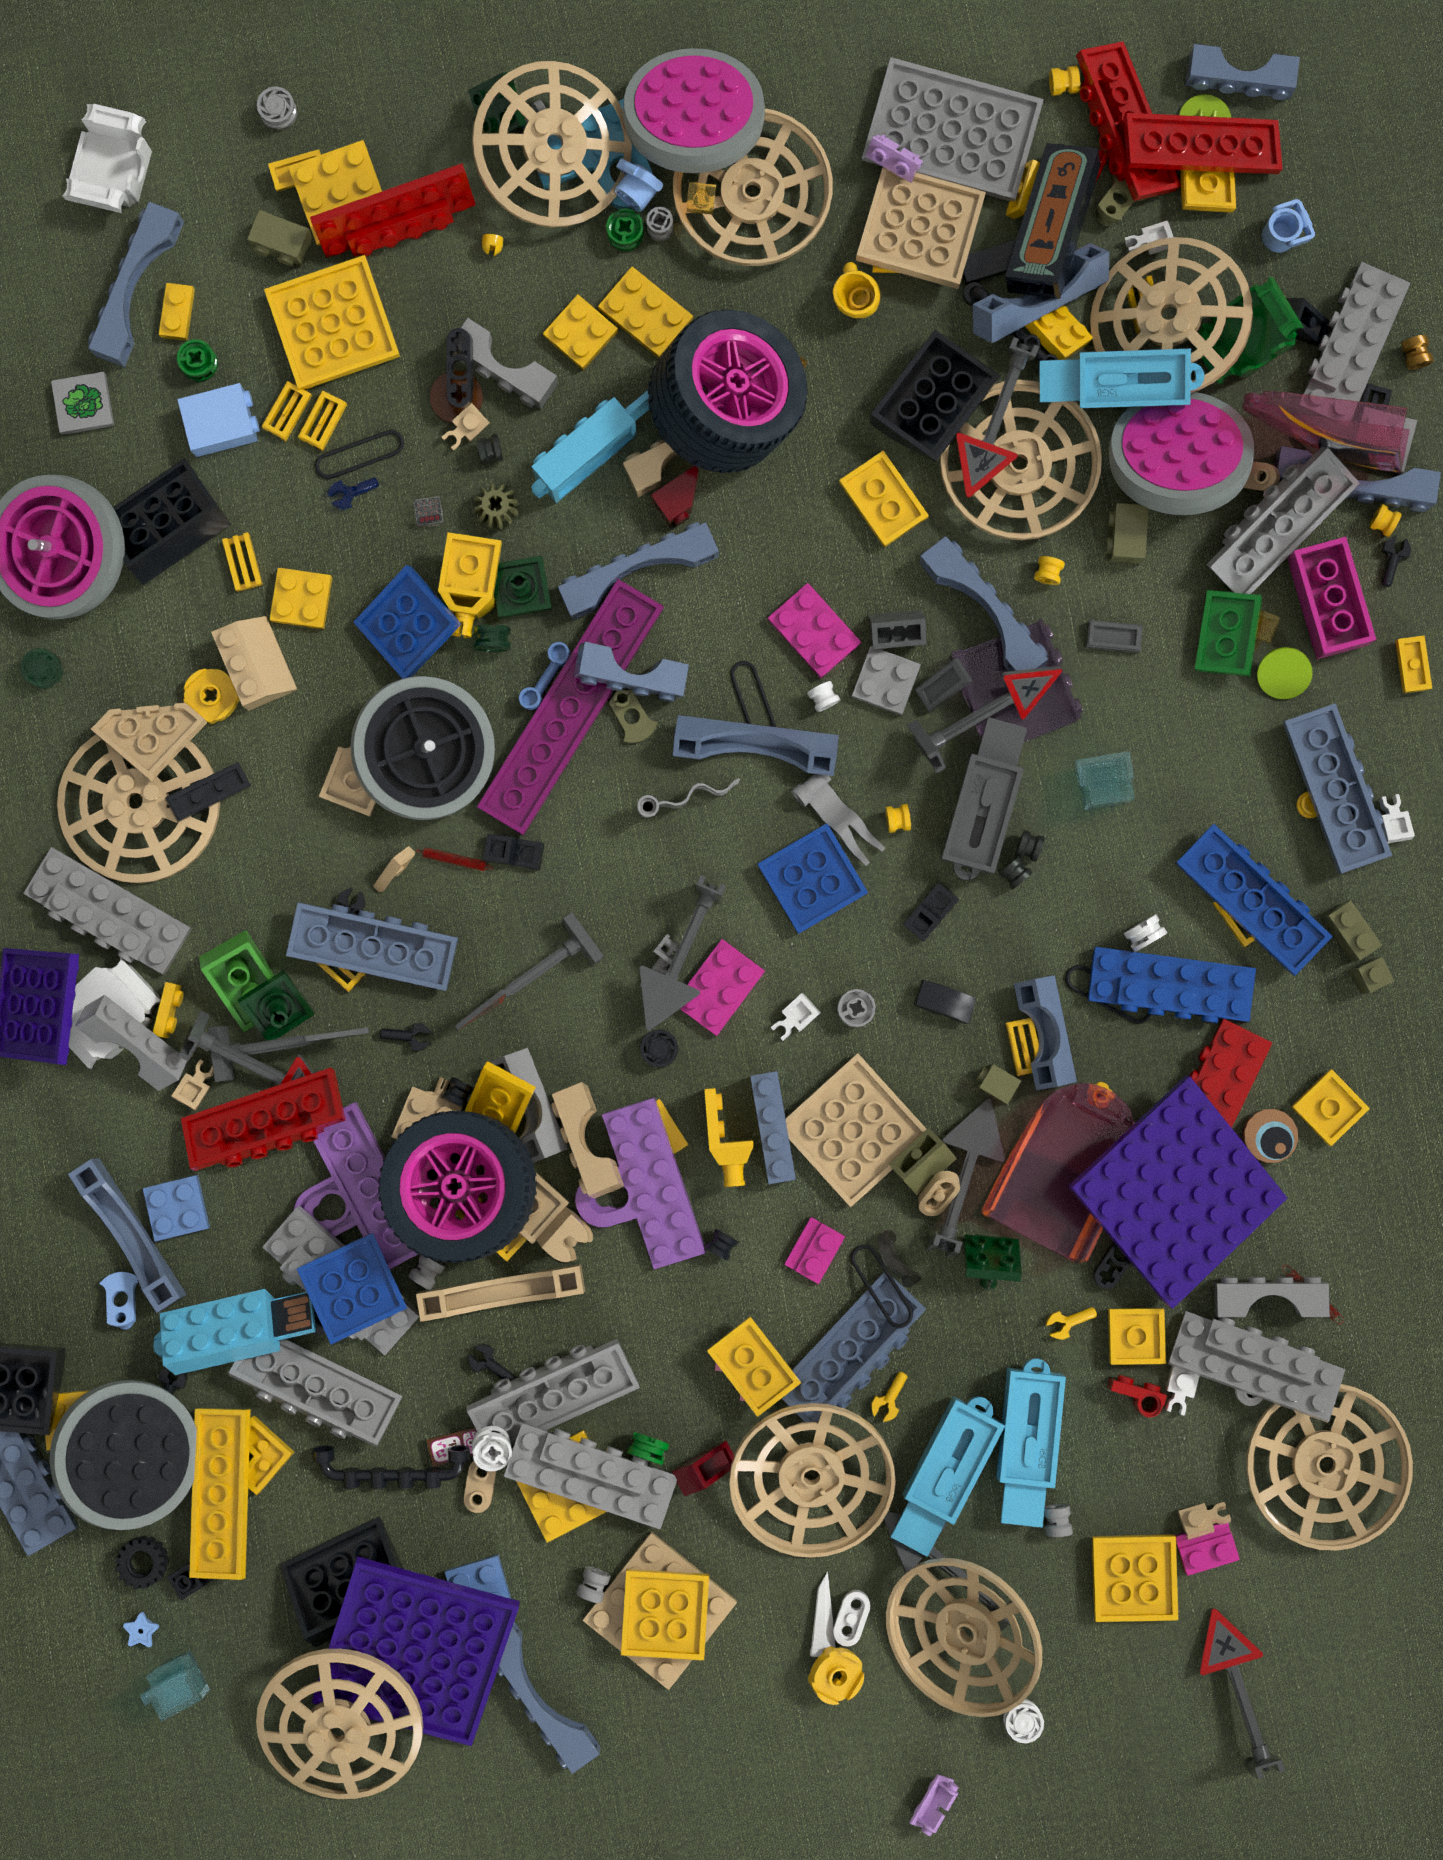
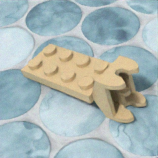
M478 1165L476 1173L480 1176L484 1175L485 1167ZM536 1173L537 1195L534 1199L535 1205H533L532 1214L529 1215V1221L519 1233L532 1244L537 1241L541 1248L554 1259L561 1262L574 1261L577 1259L573 1247L576 1246L577 1242H592V1230L582 1218L567 1208L570 1202ZM484 1192L480 1193L479 1196L487 1202V1194Z

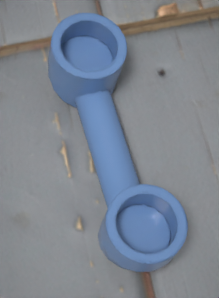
M556 642L549 647L548 657L551 660L550 664L534 688L527 687L521 691L519 701L525 709L535 710L540 706L543 701L542 695L558 669L564 667L571 655L566 644Z

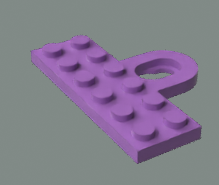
M655 1097L603 1113L602 1117L619 1164L617 1167L624 1187L628 1191L629 1198L626 1205L622 1207H603L596 1202V1198L588 1196L587 1193L584 1194L579 1186L575 1202L580 1216L587 1223L596 1227H609L637 1218L654 1269L705 1254L706 1248Z
M354 1102L343 1108L346 1121L325 1127V1132L319 1133L318 1139L314 1140L331 1177L304 1191L297 1199L294 1210L300 1205L318 1221L313 1214L315 1207L320 1205L323 1197L331 1193L338 1194L343 1198L346 1205L343 1216L337 1220L327 1219L318 1222L333 1236H337L356 1225L363 1237L373 1233L389 1269L417 1254L412 1249L407 1248L405 1243L402 1244L400 1239L393 1234L394 1231L392 1228H389V1223L384 1218V1211H381L380 1191H378L380 1181H378V1178L381 1176L380 1168L383 1166L385 1156L357 1102Z

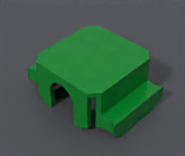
M1269 277L1264 285H1254L1250 288L1253 302L1251 332L1238 360L1217 380L1219 384H1223L1224 380L1231 375H1238L1239 377L1251 376L1293 347L1297 336L1295 330L1304 328L1273 277ZM1242 294L1227 304V306L1244 307ZM1210 317L1212 323H1202L1201 328L1197 331L1205 341L1212 333L1217 317ZM1226 317L1222 334L1212 347L1222 359L1229 354L1238 338L1242 327V318ZM1204 356L1201 357L1209 371L1215 368Z

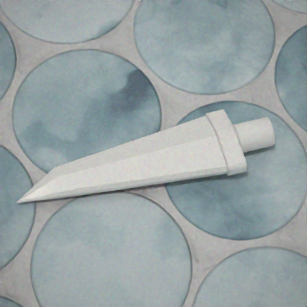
M828 1571L817 1590L812 1645L810 1649L811 1657H819L827 1647L833 1646L836 1648L833 1634L834 1625Z

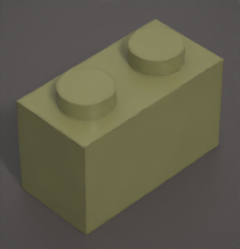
M261 210L258 211L247 238L255 253L263 257H268V254L277 257L279 262L287 266H292L293 264L302 266L313 239L309 228Z
M1116 503L1112 511L1108 512L1107 527H1111V537L1106 539L1105 553L1109 554V562L1141 564L1146 557L1149 508L1138 504Z
M1352 901L1340 904L1321 917L1351 962L1362 960L1382 946Z
M927 1128L889 1163V1166L918 1195L935 1174L944 1171L957 1158L930 1128Z

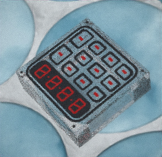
M440 496L413 500L418 528L445 524Z

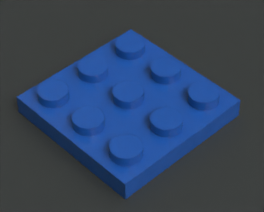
M406 565L353 622L402 679L412 677L461 625L460 621L409 565Z
M827 823L757 864L798 934L868 894L867 889Z
M373 1233L297 1268L298 1274L331 1345L407 1309Z

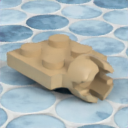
M338 746L319 797L371 817L376 802L367 794L355 774L351 758V746L349 748Z

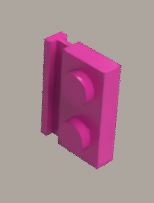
M810 1217L784 1265L819 1284L845 1236Z
M1214 1523L1213 1533L1190 1540L1187 1539L1185 1532L1175 1535L1177 1548L1187 1576L1240 1560L1229 1523Z

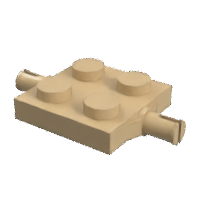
M439 1077L434 1092L424 1091L412 1086L392 1138L398 1139L397 1136L403 1133L404 1129L410 1127L415 1121L430 1116V1114L462 1110V1106L442 1096L443 1092L447 1090L449 1080H445L441 1089L444 1078Z

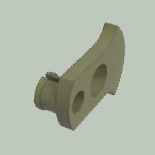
M1112 175L1113 185L1096 207L1099 212L1097 220L1103 226L1118 223L1135 202L1126 181L1118 182L1116 175ZM1113 195H1122L1125 198L1126 203H1117L1114 200Z
M633 690L617 691L614 694L609 705L625 731L623 742L635 744L648 739L656 730L658 721H652L648 718L637 697L633 694ZM620 696L627 697L625 703L617 702ZM630 709L636 710L640 715L638 722L635 724H629L624 719L625 713Z

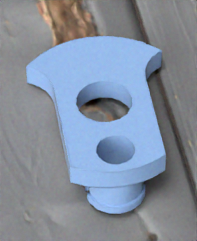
M128 1272L113 1273L99 1283L106 1290L107 1324L123 1330L131 1328L134 1322H136L135 1288L139 1281L134 1274ZM120 1292H125L128 1296L126 1304L121 1307L115 1306V1296ZM123 1316H126L124 1322H118Z

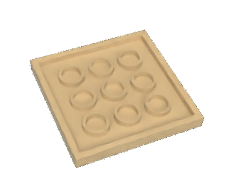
M883 167L856 255V261L959 289L986 192L918 172L915 173L910 183Z
M858 1053L785 1118L789 1140L850 1207L892 1170L889 1163L926 1130L923 1124Z
M652 1531L606 1588L602 1603H595L583 1618L587 1625L620 1651L622 1645L626 1569L703 1573ZM710 1578L705 1643L737 1603L733 1596ZM627 1656L668 1690L692 1661L688 1659Z

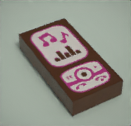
M475 1426L427 1439L433 1467L450 1463L448 1461V1448L451 1446H469L470 1457H473L472 1440L477 1433Z

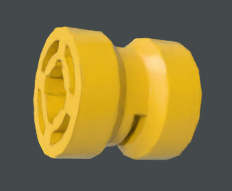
M1077 65L1067 67L1066 71L1059 68L1049 70V87L1052 96L1061 95L1066 90L1070 94L1079 93L1080 75Z

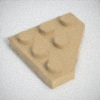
M176 703L174 706H143L132 710L109 709L91 730L152 782L207 722L186 703Z

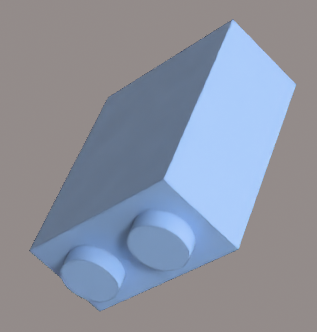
M240 383L177 399L189 447L196 457L258 441L256 432H260L256 416H251L249 408L253 406L252 397L249 390L245 391Z

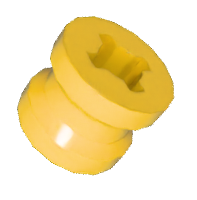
M1381 504L1374 514L1369 528L1373 530L1379 529L1383 532L1384 536L1389 537L1396 528L1402 513L1398 511L1392 512L1388 510L1386 505Z
M1040 556L1038 559L1039 570L1035 572L1034 579L1049 585H1059L1061 581L1059 574L1064 569V561L1049 556Z
M902 804L899 808L885 807L889 833H895L897 829L911 830L910 813L907 804Z

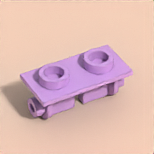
M878 134L875 137L873 136L866 157L911 183L916 170L918 171L923 163L919 159L920 156L906 148L899 152L897 150L899 144L890 140L884 134L882 136Z
M937 1774L935 1779L929 1784L928 1791L921 1803L915 1808L914 1815L909 1823L922 1827L921 1831L928 1836L936 1833L945 1817L939 1811L940 1806L948 1811L958 1796L957 1790L959 1787L953 1783L954 1780Z

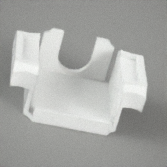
M87 104V113L81 120L89 132L81 131L69 179L66 178L67 189L62 196L68 201L122 213L121 206L131 207L139 202L152 151L141 135L142 127L146 121L143 117L131 112L97 104Z
M120 958L118 965L112 969L95 967L76 985L69 1048L89 1069H92L97 1060L101 1058L112 1059L124 1049L122 1046L114 1043H96L75 1027L84 1007L103 995L110 998L146 1028L153 1021L151 1018L145 1017V1014H152L153 1009L160 1003L161 998L123 958Z

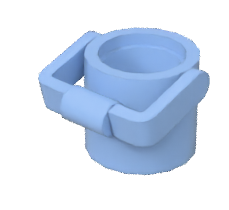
M620 158L616 167L626 175L614 191L619 199L628 207L637 212H642L657 191L662 189L663 183L645 167L639 164H632Z
M1298 199L1273 207L1274 213L1262 230V241L1266 248L1278 253L1307 243L1315 236L1309 215L1302 202ZM1302 229H1303L1304 232H1305V234H1306V236L1297 239V238L1299 237V235L1301 234Z

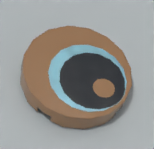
M1262 1109L1253 1114L1246 1121L1242 1131L1243 1143L1257 1160L1265 1163H1278L1287 1159L1294 1152L1298 1142V1129L1293 1119L1285 1112L1276 1109Z

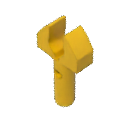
M1091 1307L1070 1316H1064L1058 1310L1049 1315L1045 1325L1048 1326L1055 1322L1064 1323L1059 1331L1049 1333L1050 1336L1063 1340L1070 1337L1068 1332L1072 1326L1095 1318L1097 1312Z
M898 1372L885 1396L878 1397L875 1395L871 1402L874 1417L879 1407L888 1403V1412L882 1419L883 1422L894 1419L899 1412V1409L895 1406V1399L908 1378L904 1372Z

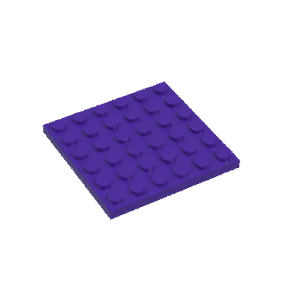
M1190 1076L1182 1078L1068 1186L1165 1305L1171 1309L1182 1301L1288 1199Z
M357 1556L328 1649L359 1651L388 1664L405 1679L416 1695L422 1711L424 1734L472 1746L519 1609L520 1601ZM330 1663L332 1679L348 1680L361 1684L366 1687L375 1674L365 1668L352 1664ZM384 1680L375 1694L387 1705L393 1719L409 1715L408 1707L401 1695L391 1684ZM333 1689L335 1699L354 1703L359 1696L346 1690ZM317 1691L313 1694L311 1703L316 1705L323 1702L322 1691ZM368 1702L363 1709L368 1718L384 1722L379 1711L373 1704ZM413 1726L405 1727V1729L413 1730Z

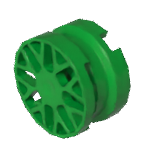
M622 208L609 216L606 227L610 244L617 250L624 252L636 249L642 243L644 237L643 220L640 215L636 214L632 209Z
M193 339L186 341L177 352L178 366L187 378L193 381L203 382L209 380L218 369L216 354L202 340Z
M634 1432L632 1436L634 1442L632 1446H629L627 1453L663 1465L664 1451H668L670 1444Z

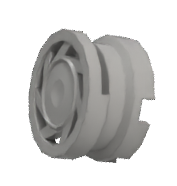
M277 86L269 87L259 95L257 110L267 127L281 131L293 125L297 117V107L287 90Z
M854 989L841 996L838 1001L837 1012L844 1024L857 1028L866 1025L872 1020L875 1015L876 1006L870 994L863 990Z

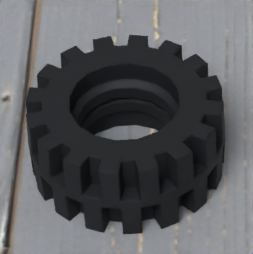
M147 1536L136 1537L127 1542L118 1552L119 1555L115 1561L117 1563L115 1567L116 1572L120 1573L119 1579H124L126 1581L124 1584L127 1586L132 1585L134 1589H145L158 1582L167 1571V1564L169 1563V1557L166 1556L168 1551L162 1547L163 1543L161 1541L157 1542L155 1537L148 1538ZM138 1551H145L152 1557L153 1567L147 1573H139L132 1566L131 1559Z

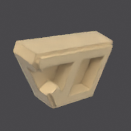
M408 846L393 857L373 887L379 893L383 892L391 880L405 870L416 852Z

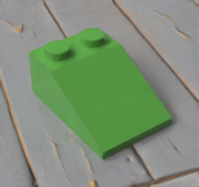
M247 930L199 957L200 969L243 1032L255 1025L239 1005L238 999L274 976L261 951Z

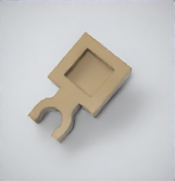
M471 403L452 420L457 428L446 432L441 438L445 441L449 436H454L457 439L456 444L451 447L454 451L459 447L464 436L471 442L490 423Z
M201 1059L195 1067V1075L192 1077L186 1073L172 1094V1098L194 1111L197 1110L210 1089V1086L204 1083L205 1080L211 1078L214 1074L213 1066L208 1073L200 1071L201 1066L204 1064V1061Z
M1225 1502L1216 1504L1211 1510H1207L1205 1503L1179 1510L1178 1515L1187 1539L1190 1540L1213 1533L1214 1523H1230V1515L1225 1517L1218 1515V1511L1226 1509Z

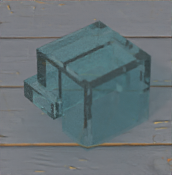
M1130 751L1075 761L1078 784L1082 790L1085 811L1124 805L1135 799L1131 779H1134Z
M189 1650L152 1670L146 1676L151 1687L145 1689L140 1698L144 1706L152 1703L162 1722L201 1701L210 1688Z

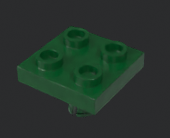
M503 72L468 90L475 114H477L478 108L488 91L508 72ZM512 79L507 85L517 93ZM499 92L493 98L486 112L482 134H499L502 117L511 104ZM518 110L514 112L510 120L507 134L526 126L525 117Z
M543 556L499 563L494 589L499 619L552 610Z
M284 970L238 999L239 1005L267 1041L278 1039L315 1015L312 1007Z
M964 1235L965 1277L980 1278L979 1283L985 1289L988 1287V1280L991 1281L990 1289H994L997 1286V1280L1021 1282L1022 1268L1019 1239Z

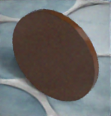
M453 371L456 376H462L466 373L464 371ZM447 372L442 374L431 387L430 403L433 411L440 419L453 424L452 420L465 408L460 409L449 403L447 399ZM473 377L472 404L480 411L483 404V392L479 382ZM453 380V384L457 383L459 385V392L454 394V398L458 399L459 403H461L462 398L467 396L461 390V383L466 385L467 380Z

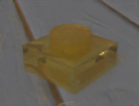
M689 182L687 212L713 215L716 185Z
M1260 610L1256 639L1270 644L1280 622V617Z

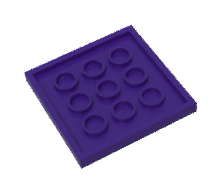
M3 948L0 970V1057L52 1064H67L73 1004L76 996V978L79 970V954Z

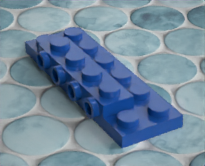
M1212 824L1175 864L1292 976H1296L1333 936L1308 913L1310 909L1302 901H1295L1288 894L1290 890L1282 882H1275L1269 876L1270 871L1262 863L1258 862L1256 864L1249 857L1251 854L1243 845H1236L1215 824Z
M1094 947L1087 1001L1121 1005V1010L1128 1012H1137L1138 1008L1148 1009V1014L1164 1016V1011L1174 1012V1017L1181 1019H1191V1015L1202 1016L1201 1021L1218 1023V1018L1250 1022L1256 968Z

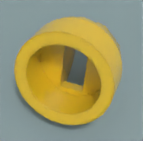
M484 234L482 236L483 251L487 255H489L490 250L494 251V256L499 254L503 248L504 238L495 234Z

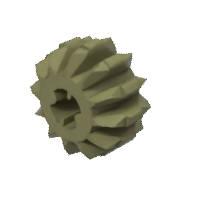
M491 483L489 485L491 491L487 492L484 488H481L480 492L483 497L477 496L474 498L475 503L478 504V506L473 508L474 513L480 514L478 517L480 523L487 521L489 529H492L495 523H497L499 529H503V521L511 525L513 521L510 516H518V510L514 507L519 505L518 499H512L515 495L512 489L505 492L506 487L504 484H501L498 490H496L495 485ZM494 502L499 505L500 502L501 509L496 511V508H494V511H492L491 505Z

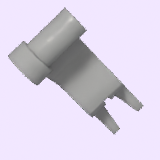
M813 774L802 785L798 784L794 787L791 793L795 799L804 807L810 804L819 817L839 834L848 849L865 866L870 862L856 844L848 827L849 825L865 841L881 852L886 849L868 831L860 817L848 808L827 784L831 781L829 775Z
M740 779L734 780L724 790H715L704 783H697L691 788L687 798L681 803L658 802L655 797L645 795L639 799L637 810L643 818H651L656 815L659 807L673 809L683 807L688 802L692 792L697 789H703L714 796H722L733 786L737 785ZM643 806H651L652 811H644Z

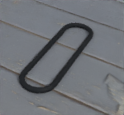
M395 430L383 431L320 455L315 463L318 475L326 479L343 475L397 455L403 449L404 439ZM395 434L400 439V446L394 452L334 474L326 475L319 468L320 461L323 458L384 435Z
M747 661L736 663L732 667L730 675L747 724H751L734 675L736 668L740 665H747L752 669L772 727H777L756 668Z
M1081 965L1073 966L1067 971L1066 983L1070 989L1087 998V993L1071 984L1070 974L1076 969L1084 970L1089 974L1091 970ZM1095 1002L1136 1024L1144 1023L1151 1017V1014L1147 1013L1145 1018L1136 1020L1106 1003Z
M869 1245L856 1247L851 1254L853 1267L887 1321L896 1328L906 1327L913 1318V1310L874 1248ZM868 1249L872 1252L909 1311V1317L905 1323L897 1324L891 1320L856 1264L855 1255L859 1250Z

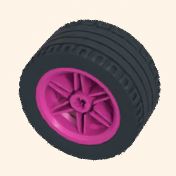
M732 309L707 312L704 316L700 315L686 325L658 359L648 383L649 409L652 414V420L663 440L676 454L687 462L704 470L720 473L747 470L751 466H756L771 454L798 425L805 411L808 394L803 364L791 342L780 330L766 320L748 312Z
M443 1111L430 1114V1116L423 1117L421 1120L412 1123L410 1127L404 1129L405 1131L397 1136L398 1139L393 1141L391 1148L386 1152L387 1156L383 1159L384 1163L380 1168L381 1176L378 1178V1181H380L378 1191H380L381 1211H384V1218L388 1221L389 1228H392L393 1234L400 1239V1242L402 1244L405 1243L407 1248L412 1249L418 1255H423L424 1258L446 1263L477 1260L492 1255L503 1249L506 1245H509L529 1221V1215L532 1214V1208L535 1205L534 1199L537 1195V1181H535V1176L537 1175L534 1171V1162L531 1161L532 1157L528 1153L526 1145H523L522 1140L517 1137L516 1133L492 1117L467 1111ZM453 1153H457L461 1157L458 1164L451 1162V1155ZM478 1165L485 1167V1173L482 1176L476 1173ZM432 1169L438 1174L436 1180L428 1178V1172ZM455 1179H457V1183L462 1184V1189H458L457 1194H455V1190L450 1188V1185L455 1183ZM482 1192L488 1196V1200L485 1203H480L478 1200V1196ZM434 1197L440 1199L438 1208H433L430 1205V1201ZM458 1209H463L466 1213L462 1220L456 1218L455 1214Z

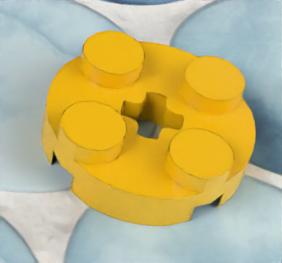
M218 669L198 670L188 678L184 686V703L211 724L228 718L234 712L239 702V697L230 676ZM216 689L217 694L215 696L217 699L206 702L204 700L207 697L205 694L206 690L214 691Z
M833 1646L827 1647L814 1662L808 1676V1682L814 1693L827 1704L836 1705L839 1704L838 1701H842L845 1698L850 1700L859 1692L864 1682L862 1662L849 1649L835 1648ZM840 1671L842 1674L841 1678H835L832 1681L834 1673Z

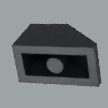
M1286 298L1304 327L1295 330L1297 334L1295 339L1319 346L1323 336L1327 335L1329 320L1306 299Z

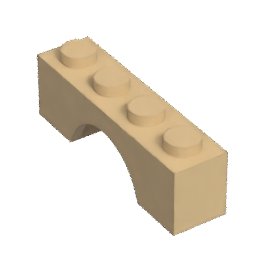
M664 440L652 444L650 450L642 454L635 452L629 455L626 461L623 462L624 471L637 497H641L662 486L661 477L665 465L678 455Z
M580 1082L552 1094L554 1102L551 1103L552 1110L556 1118H560L563 1127L560 1128L561 1135L565 1143H569L572 1149V1153L569 1156L575 1169L578 1168L582 1178L578 1179L582 1192L595 1199L624 1187L616 1162L610 1158L594 1156L586 1145L585 1128L591 1116L597 1111L588 1086Z

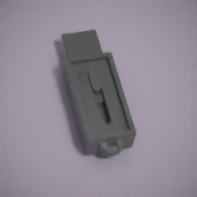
M990 717L987 718L978 754H971L968 757L939 859L953 863L955 875L963 880L975 878L980 871L988 874L995 873L1024 768L1017 767L1027 728ZM961 867L970 868L971 872L963 871Z

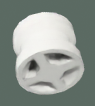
M831 681L825 682L807 692L808 697L815 702L814 708L817 713L832 707L840 701L839 696L834 694L832 690L833 684Z

